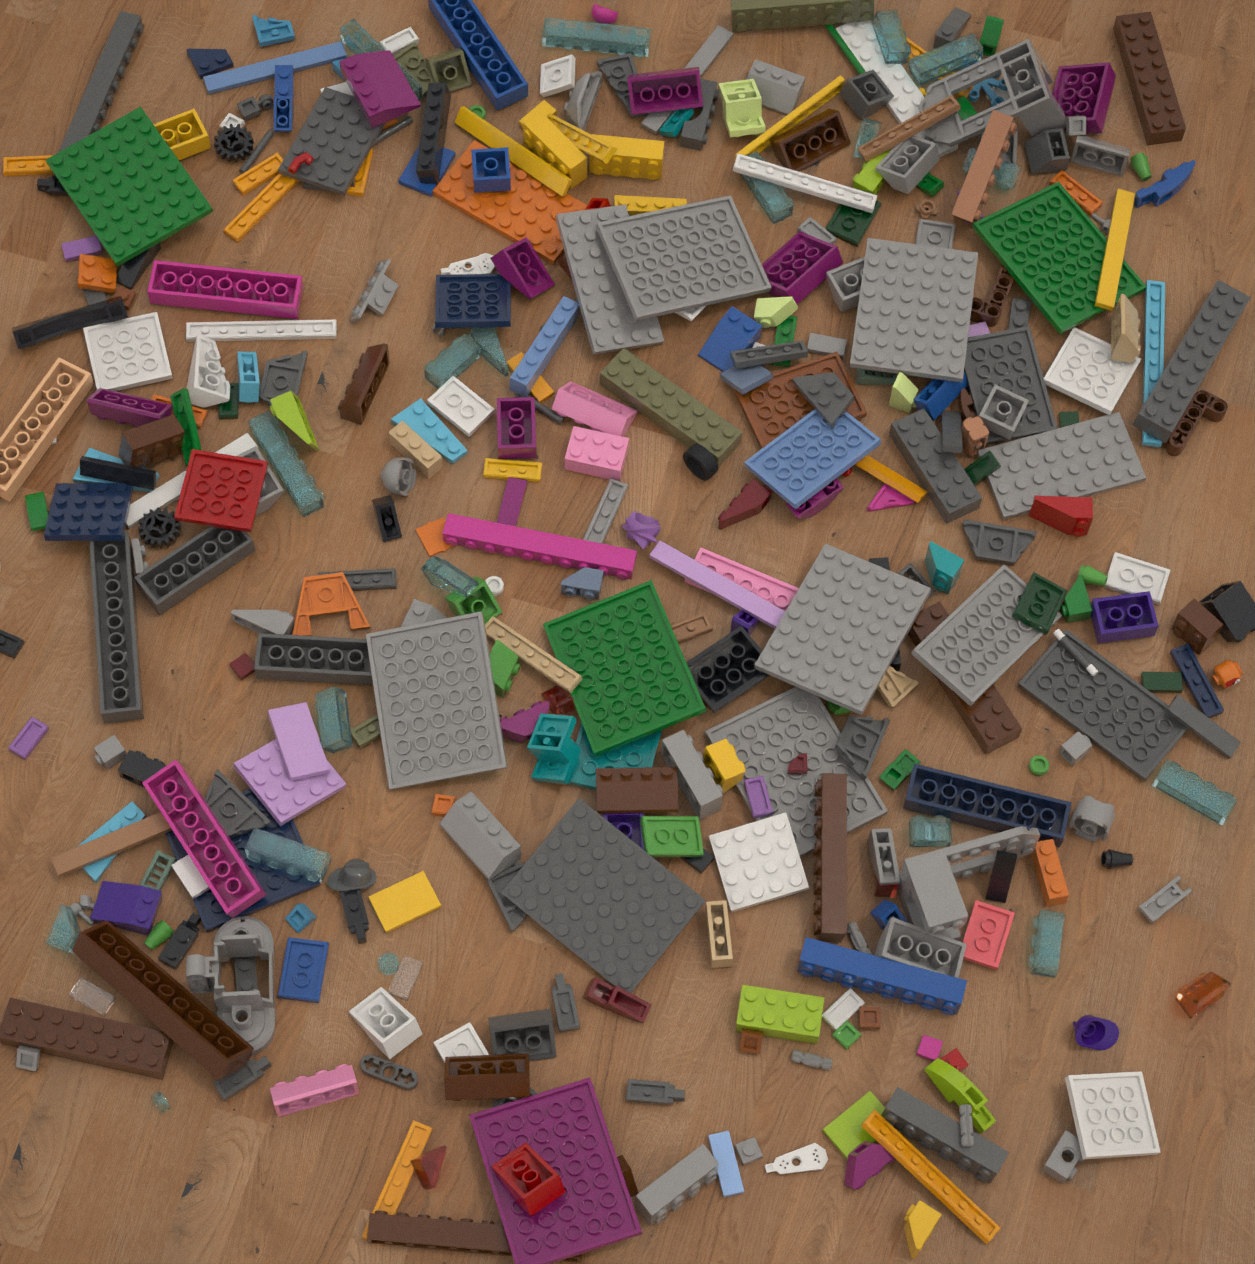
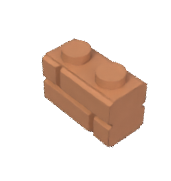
M980 416L969 417L963 421L962 449H964L968 458L976 456L978 450L986 447L989 431L985 425L983 426L984 423Z

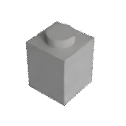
M1078 731L1061 746L1059 754L1073 767L1090 752L1092 747L1091 741L1086 735H1082Z
M115 735L94 747L96 762L99 766L104 765L107 770L123 761L127 755Z

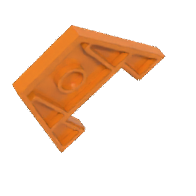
M343 572L304 577L293 635L312 636L309 618L311 616L341 612L349 613L351 630L370 628Z

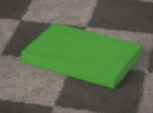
M642 816L640 818L644 851L652 857H702L704 855L699 816Z

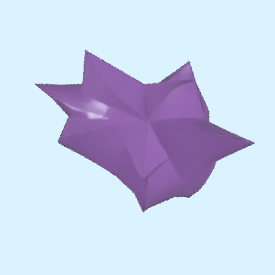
M637 511L631 513L629 518H625L626 523L621 526L627 531L628 540H635L636 544H639L642 549H645L650 542L658 543L655 537L661 528L658 523L659 520L637 513Z

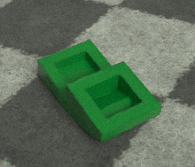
M929 171L916 187L933 197L944 187V181L934 177Z
M44 491L25 495L31 531L45 529L49 513Z
M904 749L879 778L895 790L911 774L913 765H919L921 761Z

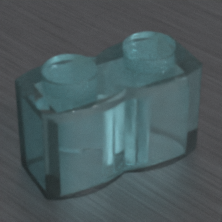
M924 815L914 816L909 821L910 846L950 847L952 842L951 819L943 815L934 816L931 819L926 818Z

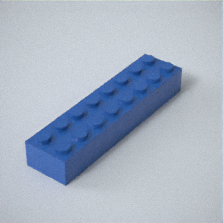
M428 0L430 11L454 47L463 50L467 67L496 111L528 97V83L472 0Z
M808 937L805 938L797 972H801V975L805 977L816 976L827 983L834 981L841 983V986L846 988H860L864 993H879L881 997L886 999L897 998L901 999L902 1003L909 1005L913 1003L919 1004L927 1010L938 1009L945 1015H957L967 980Z

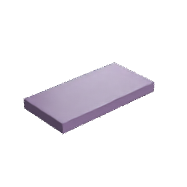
M304 702L268 710L267 714L290 781L329 773L330 768L307 703Z

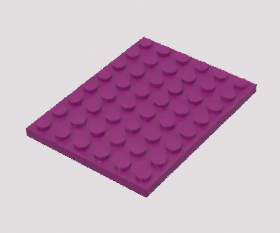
M591 1078L469 1115L515 1264H551L642 1235ZM525 1142L559 1174L566 1193L533 1216H530L519 1205L491 1167Z

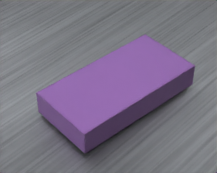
M96 236L61 243L66 262L78 260L80 254L92 256L102 254L100 242Z
M31 717L8 747L9 751L26 760L47 733L49 727Z
M764 776L744 779L743 783L753 819L773 815Z

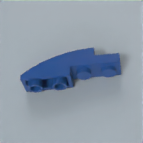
M275 65L274 132H292L294 112L293 65Z
M1192 160L1188 163L1180 164L1177 168L1168 169L1163 173L1161 181L1155 182L1146 189L1138 190L1133 203L1135 207L1139 208L1150 202H1153L1157 207L1171 199L1187 183L1196 162Z

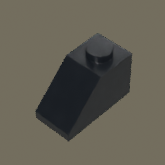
M391 496L373 499L372 504L383 542L401 538L402 534Z

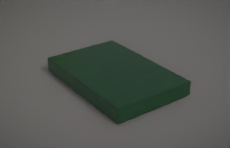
M876 200L872 213L839 204L825 229L834 237L858 247L879 211L882 202Z
M1033 572L1012 617L1047 635L1068 590Z

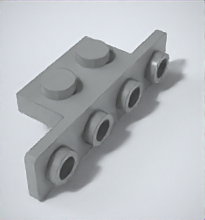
M389 258L383 262L380 261L376 265L375 275L371 276L368 280L367 290L361 293L359 297L360 303L351 312L353 316L350 321L352 323L361 318L366 307L379 316L384 314L398 287L396 282L384 275L391 262Z

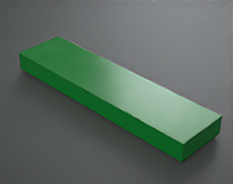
M182 388L170 395L174 415L185 432L182 451L185 465L188 466L192 449L201 451L202 449L188 389Z

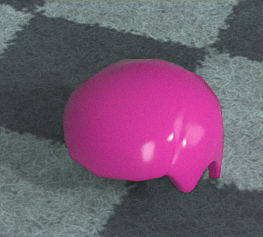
M594 4L591 10L592 18L601 25L613 24L618 17V12Z

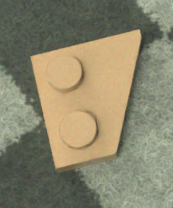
M889 666L877 689L887 705L894 707L919 683Z

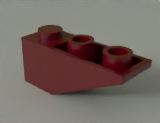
M754 479L749 484L746 483L741 489L739 497H734L730 502L728 510L722 511L719 515L718 528L721 530L760 514L770 502L772 491Z

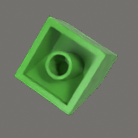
M477 576L445 597L455 616L482 612L484 623L486 624L492 616L496 617L502 613L486 581Z
M496 640L490 652V660L496 695L504 697L506 691L509 692L513 685L511 680L514 675L518 674L521 664H519L518 655L502 642Z

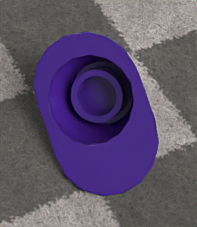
M1085 1015L1078 1021H1073L1076 1042L1082 1047L1106 1050L1112 1047L1118 1040V1026L1110 1020Z

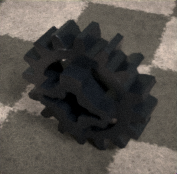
M230 124V128L223 126L224 131H217L218 136H214V147L217 155H221L222 160L227 157L228 162L232 159L238 162V158L245 160L244 155L250 156L249 150H253L254 141L251 132H247L246 127L241 129L240 124H237L236 127Z
M157 507L156 512L150 509L149 515L143 514L145 520H139L140 526L138 530L140 538L144 539L146 545L151 543L152 548L159 545V548L162 549L163 544L169 547L170 541L176 542L175 536H180L179 530L181 525L179 521L175 520L173 511L168 513L167 508L160 511V508Z

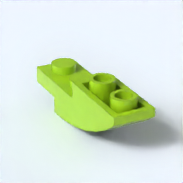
M937 1058L924 1069L949 1103L955 1100L959 1107L964 1104L971 1105L972 1114L970 1116H972L973 1126L979 1134L996 1122L984 1105L988 1101L987 1098L956 1068Z

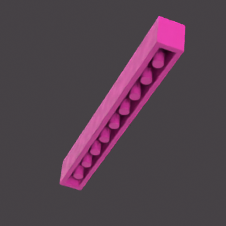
M450 513L447 515L443 530V541L452 546L458 544L468 549H481L488 553H501L507 557H521L527 561L537 560L543 564L552 563L563 568L572 567L581 570L586 567L604 571V576L612 575L623 580L632 579L637 559V550Z

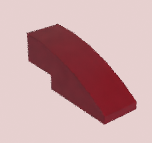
M597 977L590 980L583 999L639 1023H644L652 1004L617 985L613 987Z

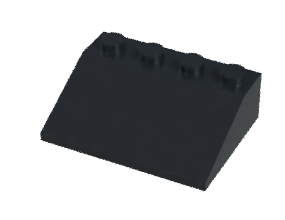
M742 626L686 662L704 705L713 713H716L770 676L755 669V663L762 650Z

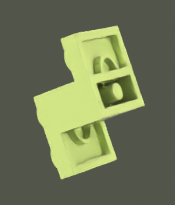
M754 79L719 83V92L723 105V120L730 137L757 135L766 132V126L762 119V98Z

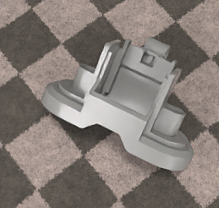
M241 916L227 921L219 928L214 938L212 957H205L199 954L186 957V980L193 993H214V1001L217 1007L215 1014L254 1048L251 1054L253 1056L265 1050L275 1035L274 941L269 928L259 919ZM252 956H260L261 960H269V999L261 997V993L257 989H254V991L226 992L224 985H221L222 962L230 961V958ZM241 1015L248 1016L247 1020L239 1022L237 1019Z

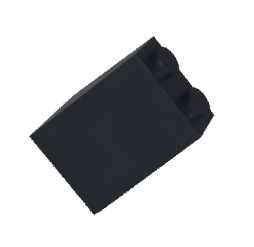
M1241 580L1222 584L1199 601L1203 607L1223 624L1219 634L1227 642L1236 641L1238 643L1247 637L1245 634L1249 631H1255V602Z

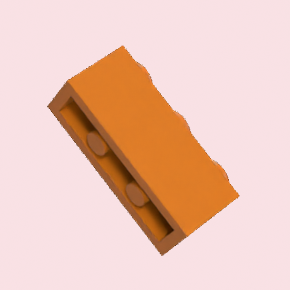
M1054 840L1039 841L1031 856L1045 906L1065 904L1069 893Z

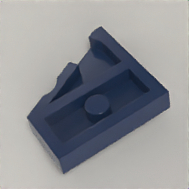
M186 49L200 79L234 67L226 49Z

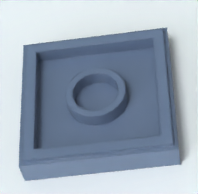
M761 365L736 369L733 366L720 373V379L742 395L773 379L772 373Z

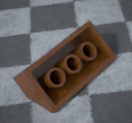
M827 109L769 140L775 157L782 166L798 172L851 144L840 112L834 109Z
M385 343L368 347L366 352L362 353L359 360L360 365L358 369L354 370L352 375L353 381L347 385L345 390L346 396L344 400L341 399L338 405L341 419L360 425L363 424L390 364L388 344Z
M677 767L597 768V813L678 812Z
M529 1053L445 1057V1099L460 1101L462 1099L481 1100L483 1098L503 1099L504 1097L524 1098L530 1096Z

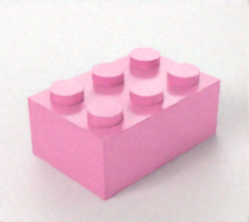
M573 426L564 459V469L620 481L629 450V438Z

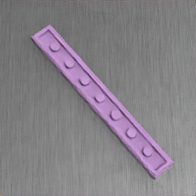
M660 540L649 555L650 559L776 629L786 612Z

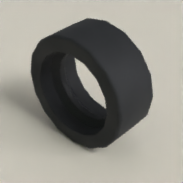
M693 444L683 454V460L688 469L701 480H709L719 469L714 456L700 444Z

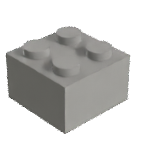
M995 384L979 415L984 423L983 426L985 425L989 431L1010 440L1029 400Z

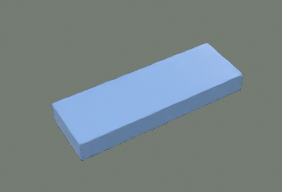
M729 1131L708 1135L712 1155L719 1163L717 1175L723 1198L743 1194L744 1188Z

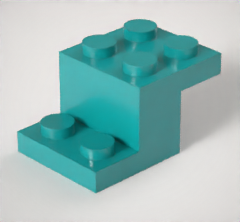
M540 713L527 749L538 759L531 776L534 781L568 784L581 751L578 745L570 738L577 721L574 716Z

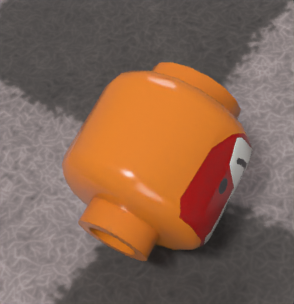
M1226 660L1214 667L1212 679L1217 686L1221 685L1227 689L1241 681L1243 672L1236 661Z

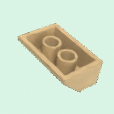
M1121 294L1111 318V360L1133 363L1141 350V346L1138 345L1140 340V332H1138L1140 319H1138V311L1124 294Z

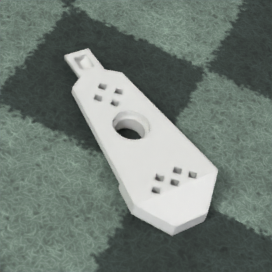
M484 253L473 258L451 263L448 268L440 269L441 275L491 274L495 269V265L490 259L493 255ZM470 264L472 266L471 268H466L465 265Z
M813 1143L777 1157L774 1163L765 1165L766 1173L777 1171L779 1174L822 1170L828 1161V1157L824 1148ZM793 1159H799L800 1165L794 1166L792 1164Z

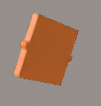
M444 517L433 522L429 521L428 524L415 529L429 557L440 552L445 553L447 549L454 547L443 541V530L446 522Z

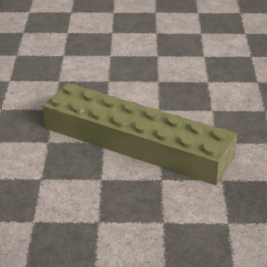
M731 0L733 32H744L749 30L759 31L763 29L874 20V0Z
M625 348L600 372V385L632 408L638 410L639 413L688 448L693 444H700L705 447L716 459L718 468L740 445L742 431Z

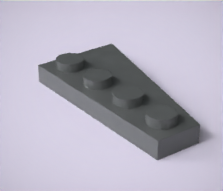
M632 54L597 60V66L631 119L647 116L649 113L631 115L627 76L637 74Z

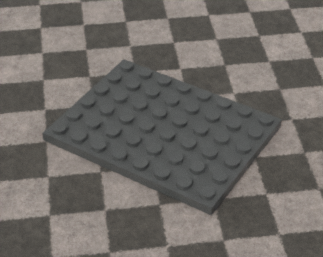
M578 798L501 892L610 983L630 993L634 991L706 902L698 893L580 798Z

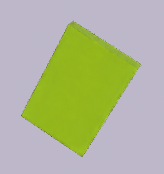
M869 1091L822 1131L848 1160L849 1153L864 1141L876 1142L860 1125L874 1110L881 1115L885 1107Z

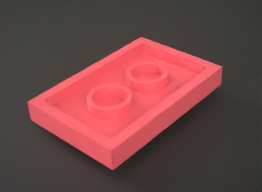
M976 900L963 939V943L967 944L963 959L997 970L1015 913Z

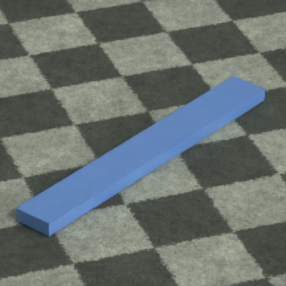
M342 41L204 76L203 78L208 94H213L275 78V65H293L294 72L345 59L347 55Z

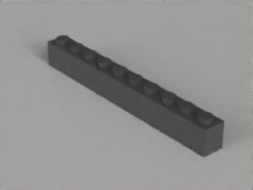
M120 11L58 152L101 128L100 124L106 118L107 108L113 102V94L119 88L120 78L125 75L127 62L131 61L132 51L137 47L138 37L144 31L141 16Z

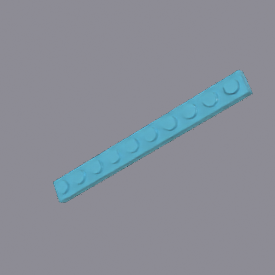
M1147 280L1145 283L1147 287L1145 290L1143 405L1164 372L1165 282ZM1142 430L1143 446L1161 447L1162 441Z

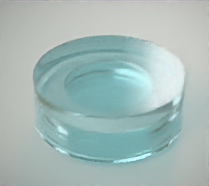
M393 953L383 954L378 961L380 971L386 975L394 974L399 968L397 956Z
M156 1092L151 1096L152 1101L162 1113L170 1109V1104L162 1093Z

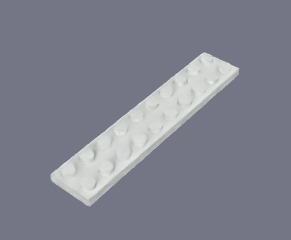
M871 21L851 22L835 28L865 71L868 72L874 69L894 95L885 105L897 122L901 124L920 113L918 106L925 97ZM926 130L914 135L936 143L939 158L958 149V144L950 147L930 140Z

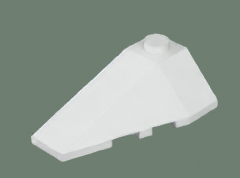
M200 335L196 336L186 389H188L191 404L204 408L228 402L230 399V384L224 376L225 369L221 367L219 361L221 357L215 340Z

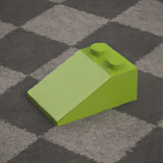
M292 391L270 399L272 403L270 410L273 416H276L278 420L286 424L314 450H319L299 397Z

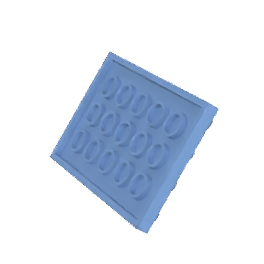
M814 409L746 460L744 464L749 471L793 508L797 509L881 445V439L848 412H845L842 417L839 416L835 427L831 429Z

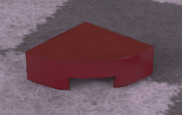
M807 753L800 754L791 761L787 774L808 773Z

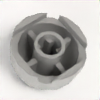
M404 457L393 458L386 463L381 471L382 482L385 488L392 494L408 496L409 493L407 492L409 489L413 490L416 482V469L412 468V464H414L412 459Z

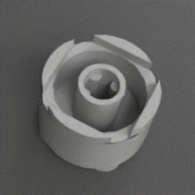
M1084 796L1076 804L1069 827L1070 829L1073 827L1076 830L1075 834L1085 840L1096 842L1097 839H1102V841H1105L1115 819L1114 806L1097 801L1091 796Z

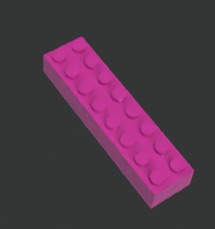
M154 260L148 296L150 304L298 319L304 286L302 276Z
M174 760L142 782L227 915L234 918L267 895L180 762Z

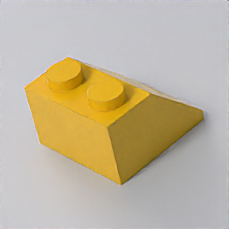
M727 739L705 747L702 754L704 758L703 763L706 768L709 767L711 769L715 784H719L723 793H725L742 780L746 772L744 763L741 760L739 761L734 746L729 744Z
M920 1200L917 1205H911L904 1218L906 1221L904 1230L910 1255L913 1259L919 1254L942 1215Z

